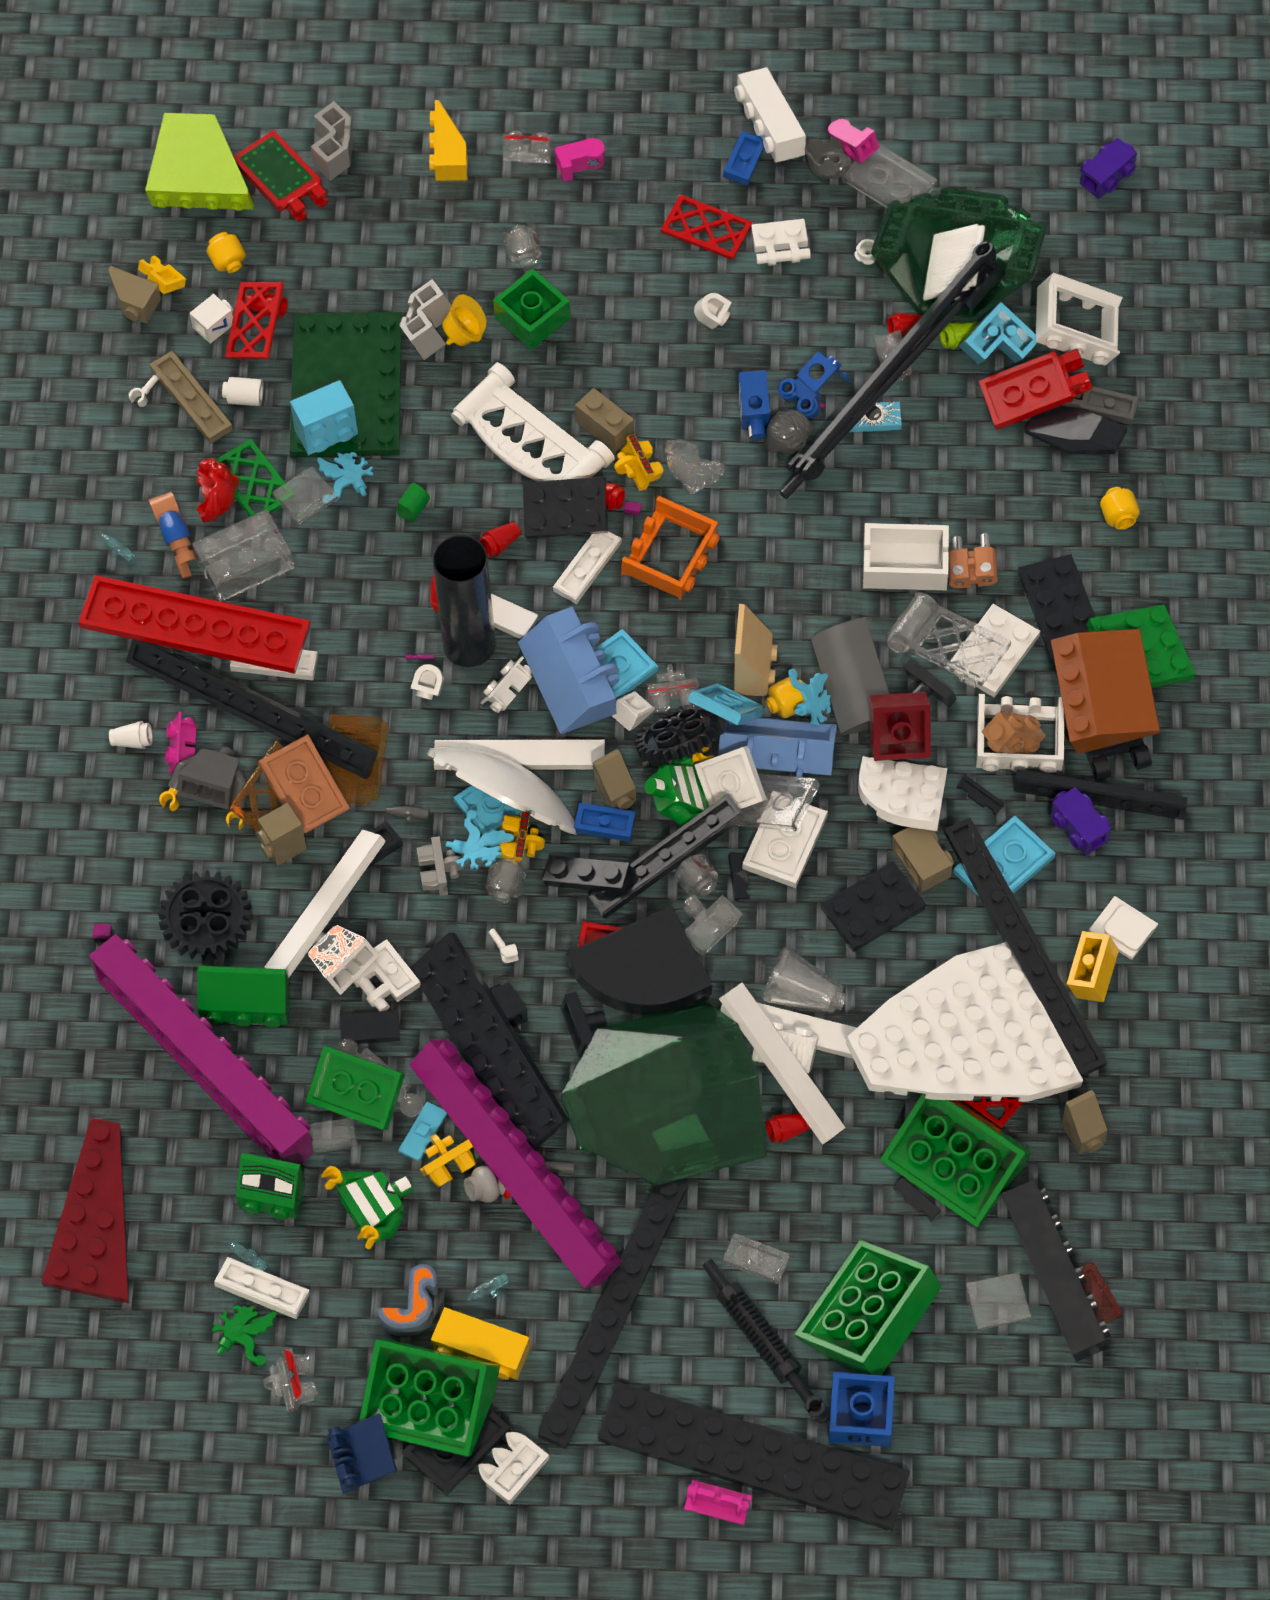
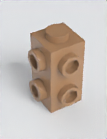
M998 712L982 730L983 735L988 740V746L997 753L1033 754L1040 747V742L1046 737L1040 729V722L1035 717L1016 713Z

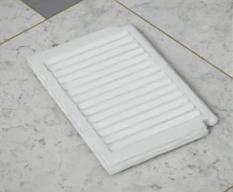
M974 224L934 234L923 300L939 297L971 260L974 248L983 242L984 225ZM978 272L962 291L969 290L971 286L976 285Z

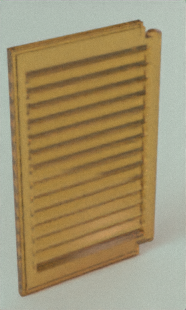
M330 714L329 728L378 751L371 775L366 779L325 759L324 764L347 803L370 804V800L378 801L388 723L381 722V718Z

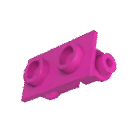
M178 712L174 720L169 721L166 736L170 738V746L167 747L165 762L169 763L168 774H172L179 762L195 756V748L185 746V744L194 745L196 743L197 725L194 723L193 718L187 717L181 720L182 712Z
M692 1480L687 1490L684 1510L744 1525L752 1496Z

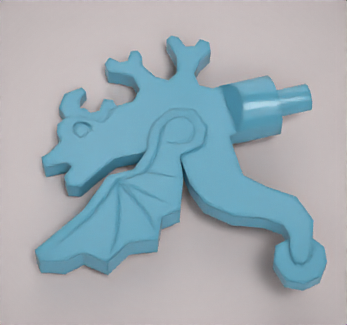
M355 452L345 453L344 455L337 453L338 458H334V462L337 464L329 463L320 457L317 458L318 465L320 466L319 471L324 473L326 478L336 480L333 486V496L330 497L328 495L322 498L324 505H331L332 502L338 501L343 488L351 484L357 493H361L362 496L367 495L365 491L367 487L362 476H373V472H371L373 467L362 470L368 464L365 461V457L361 458V463L358 465L355 464V459H352V457H357Z
M792 668L788 673L791 684L802 693L804 703L797 705L794 712L800 716L811 714L810 724L817 727L820 725L817 717L820 723L827 720V717L822 715L821 710L825 711L826 709V714L831 712V695H827V690H823L828 674L816 673L813 678H810V684L807 685L797 681V672Z
M471 810L467 813V818L464 822V826L470 834L467 842L455 839L454 842L447 841L446 847L452 848V852L464 854L463 858L456 861L457 865L460 864L462 869L466 861L470 860V868L478 870L479 866L476 864V860L482 859V862L487 860L488 862L485 866L490 867L497 857H502V852H499L501 847L497 845L513 841L514 836L510 833H505L504 830L496 831L492 829L481 837L479 829L471 823V821L477 818V812Z

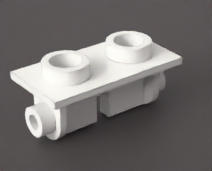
M520 657L516 662L510 660L500 671L503 675L498 682L493 680L483 691L486 697L481 701L482 705L486 701H490L492 703L490 707L496 713L506 709L516 697V694L509 687L511 686L517 692H520L532 678L529 666L519 664L524 659L523 657Z

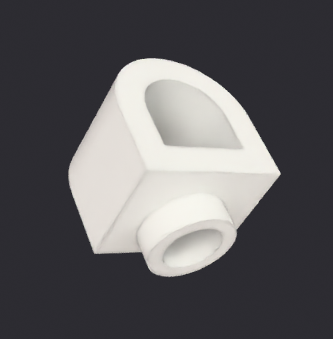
M710 293L696 303L694 309L695 316L701 323L711 329L718 325L723 326L730 315V312L727 310L732 302L720 294Z
M423 665L415 672L411 688L417 690L416 696L432 700L433 695L440 696L444 675L434 665Z

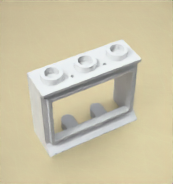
M1052 273L1037 287L1036 342L1066 353L1078 349L1081 358L1106 366L1120 354V351H1118V311L1123 297ZM1057 291H1059V299L1061 301H1068L1072 297L1081 299L1084 309H1091L1095 305L1104 307L1102 309L1101 339L1056 323Z
M979 694L977 706L976 768H983L986 771L1011 769L1014 772H1017V769L1040 770V772L1046 774L1062 771L1064 761V708L1062 697H1059L1057 707L1041 706L1040 698H1031L1029 706L1013 705V698L1009 696L1001 698V705L985 704V694ZM998 712L1031 715L1037 720L1055 721V755L984 753V735L982 730L985 726V718H994Z

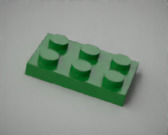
M323 1046L306 1102L379 1129L388 1130L405 1073L330 1046Z

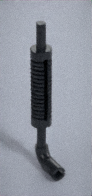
M712 1259L704 1263L702 1267L720 1290L717 1300L723 1308H726L729 1316L733 1317V1321L736 1322L739 1329L746 1335L750 1344H753L756 1352L760 1353L759 1356L770 1367L777 1380L781 1384L786 1382L791 1384L805 1403L806 1411L817 1423L827 1422L830 1417V1411L825 1402L822 1401L821 1397L814 1396L798 1375L802 1366L795 1357H792L793 1354L789 1352L785 1343H782V1339H779L776 1331L772 1330L769 1322L765 1321L766 1318L759 1312L755 1303H752L749 1295L745 1294V1290L740 1283L736 1281L730 1284Z

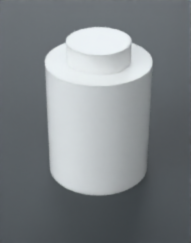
M229 377L228 382L223 383L222 397L227 398L228 404L261 406L264 390L263 380Z

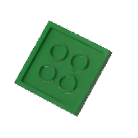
M1165 605L1090 618L1086 624L1089 632L1140 629L1152 688L1190 681L1196 675Z

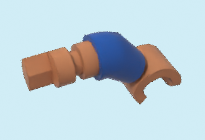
M168 492L148 499L154 516L160 525L166 545H170L171 551L176 552L174 558L182 579L192 577L188 563L195 561L196 557L194 551L189 550L191 545L189 537L191 535L186 523L179 514V508L173 493Z

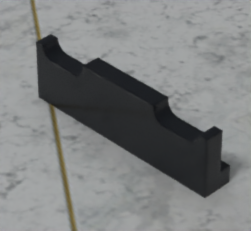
M967 775L957 786V789L965 790L968 793V797L982 808L988 807L994 812L993 815H996L1004 806V802Z
M729 854L728 856L734 901L750 898L746 893V886L749 885L747 870L742 869L744 854Z
M903 1177L893 1188L894 1191L899 1190L904 1194V1200L919 1213L925 1212L930 1217V1222L941 1212L939 1208Z

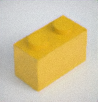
M1082 931L1067 981L1068 987L1076 998L1104 1002L1119 952L1110 935Z

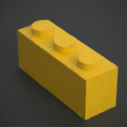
M445 1307L431 1338L433 1350L500 1365L498 1378L508 1380L509 1377L518 1380L531 1348L530 1338Z

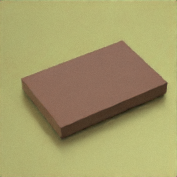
M308 735L257 762L281 805L288 803L301 822L304 834L350 809Z

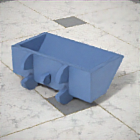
M573 606L546 616L518 641L560 734H565L617 714L616 697L612 687L620 680L618 674H615L619 672L618 666L616 664L600 665L599 661L606 657L604 650L594 652L592 649L600 640L599 634L595 633L600 629L597 623L594 622L581 625Z
M760 717L736 725L724 719L726 728L723 729L724 734L720 735L718 756L748 746L756 768L797 772L796 783H802L803 773L832 774L836 724L819 723L820 725L816 727L815 725L812 726L810 722Z

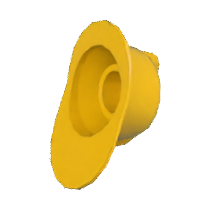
M458 295L454 299L450 311L442 321L443 330L447 335V345L455 343L459 346H466L472 342H479L482 338L487 323L486 316L481 306L470 296Z

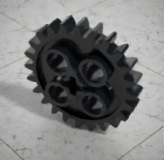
M690 704L686 709L680 706L677 711L669 710L668 715H659V720L650 721L649 727H643V733L637 734L638 739L635 740V747L643 762L648 761L650 765L656 762L657 766L665 761L667 765H670L676 759L678 762H681L683 757L687 756L691 759L693 753H703L702 748L712 747L711 742L718 741V736L724 734L723 729L726 728L725 720L699 706L694 707L693 704Z
M206 870L204 877L200 878L195 871L193 880H189L184 875L183 885L176 882L173 883L175 892L165 891L168 900L160 901L163 910L158 911L159 919L162 920L159 922L160 930L164 931L162 933L164 940H170L171 949L178 947L181 956L189 951L190 959L193 960L196 954L199 953L201 954L202 961H205L207 954L211 953L216 960L218 951H222L227 956L228 946L237 949L236 939H246L243 930H251L250 922L248 921L253 919L252 911H249L252 909L251 901L247 900V891H241L240 882L232 885L233 882L230 875L222 880L221 873L218 871L214 878L210 877L209 870ZM221 899L227 900L223 905L214 904ZM189 900H198L194 905H186ZM188 926H196L193 931H184ZM216 926H225L222 931H213Z

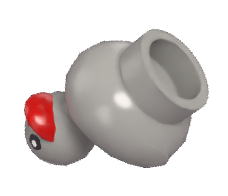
M478 1166L473 1170L471 1177L464 1180V1189L471 1201L479 1199L485 1203H492L498 1198L499 1194L503 1195L506 1199L510 1198V1193L500 1180L496 1179L488 1166Z

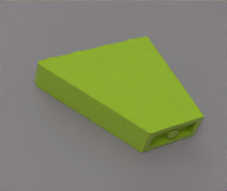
M164 113L145 190L151 205L160 208L253 210V201L215 114Z

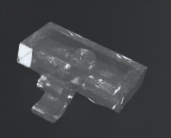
M691 895L684 901L686 906L683 909L695 919L685 930V933L692 947L702 956L743 919V913L723 895L707 910L694 895Z

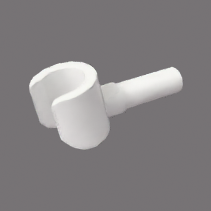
M153 375L144 387L132 389L129 392L130 401L134 402L137 397L141 396L137 403L139 407L146 406L148 402L146 395L158 381V378Z
M491 929L489 934L498 945L502 961L504 963L518 961L516 945L506 946L496 930Z

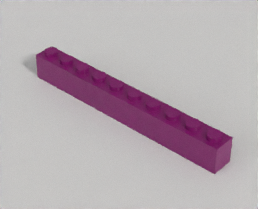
M447 1039L429 1041L409 1066L467 1140L469 1139L474 1149L583 1288L601 1285L622 1262L616 1255L615 1248L605 1241L598 1232L597 1225L586 1217L580 1209L578 1201L564 1189L560 1178L549 1170L544 1163V1158L534 1151L527 1142L525 1134L511 1122L507 1111L496 1103L491 1091L481 1084L474 1075L473 1068L462 1060L454 1044L447 1041Z

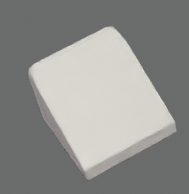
M634 691L617 699V714L612 715V717L627 730L631 731L654 711V708Z

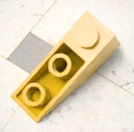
M435 100V111H430V127H435V133H430V149H434V154L429 155L430 170H435L436 181L467 180L468 158L466 142L440 101Z

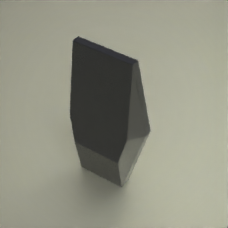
M1058 406L1033 416L1025 429V434L1067 454H1115L1127 433V426L1088 410Z

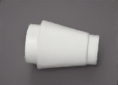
M139 721L110 729L111 746L145 749L146 746H151L153 742L150 723Z

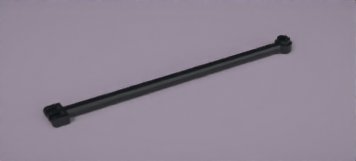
M982 242L974 248L971 260L804 455L797 452L787 465V469L790 472L806 478H811L820 468L817 460L981 267L990 266L996 261L997 251L991 242Z

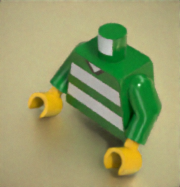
M710 747L702 748L703 753L706 752ZM696 752L691 759L686 756L683 757L681 762H678L676 759L670 765H667L665 762L658 767V772L646 781L645 791L647 794L653 795L659 814L674 820L682 827L709 807L693 763H701L712 759L714 755L704 756L702 753Z
M334 1166L327 1167L321 1174L322 1178L328 1177L330 1179L325 1184V1188L331 1190L335 1185L340 1186L337 1188L339 1200L360 1232L357 1239L364 1238L366 1242L365 1248L371 1249L374 1243L393 1238L405 1214L400 1199L413 1192L408 1179L403 1176L390 1184L383 1172L340 1171Z

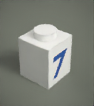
M211 295L190 312L192 328L211 344L231 328L233 320L231 305L223 299L221 301L216 295Z

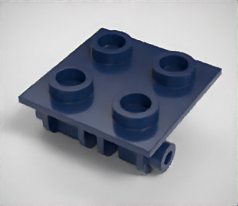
M380 1413L342 1430L340 1426H335L328 1430L327 1440L343 1494L397 1471Z

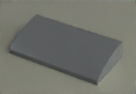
M862 617L826 629L810 638L821 674H828L824 685L827 695H831L830 703L840 736L869 730V695L890 694L866 618Z

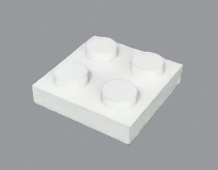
M748 746L694 765L709 807L726 794H729L739 809L767 800Z

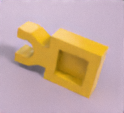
M152 256L150 264L144 259L139 261L138 270L148 275L147 280L157 283L159 290L163 294L185 287L186 278L171 265L163 266L158 257Z

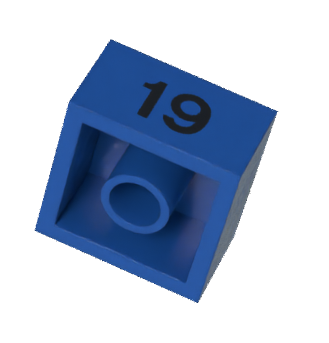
M833 1372L829 1443L890 1447L895 1376Z

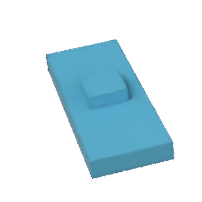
M426 1102L398 1152L420 1162L425 1153L424 1150L431 1143L430 1137L437 1133L447 1116L445 1110Z

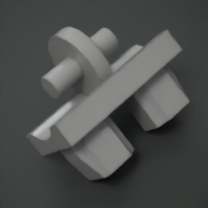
M440 836L431 837L432 844L417 848L419 866L435 864L436 870L420 872L423 891L439 890L440 896L448 895L445 872L450 873L451 879L458 878V871L462 870L460 864L457 865L456 861L463 857L456 856L455 852L448 850L446 851L447 857L443 859Z

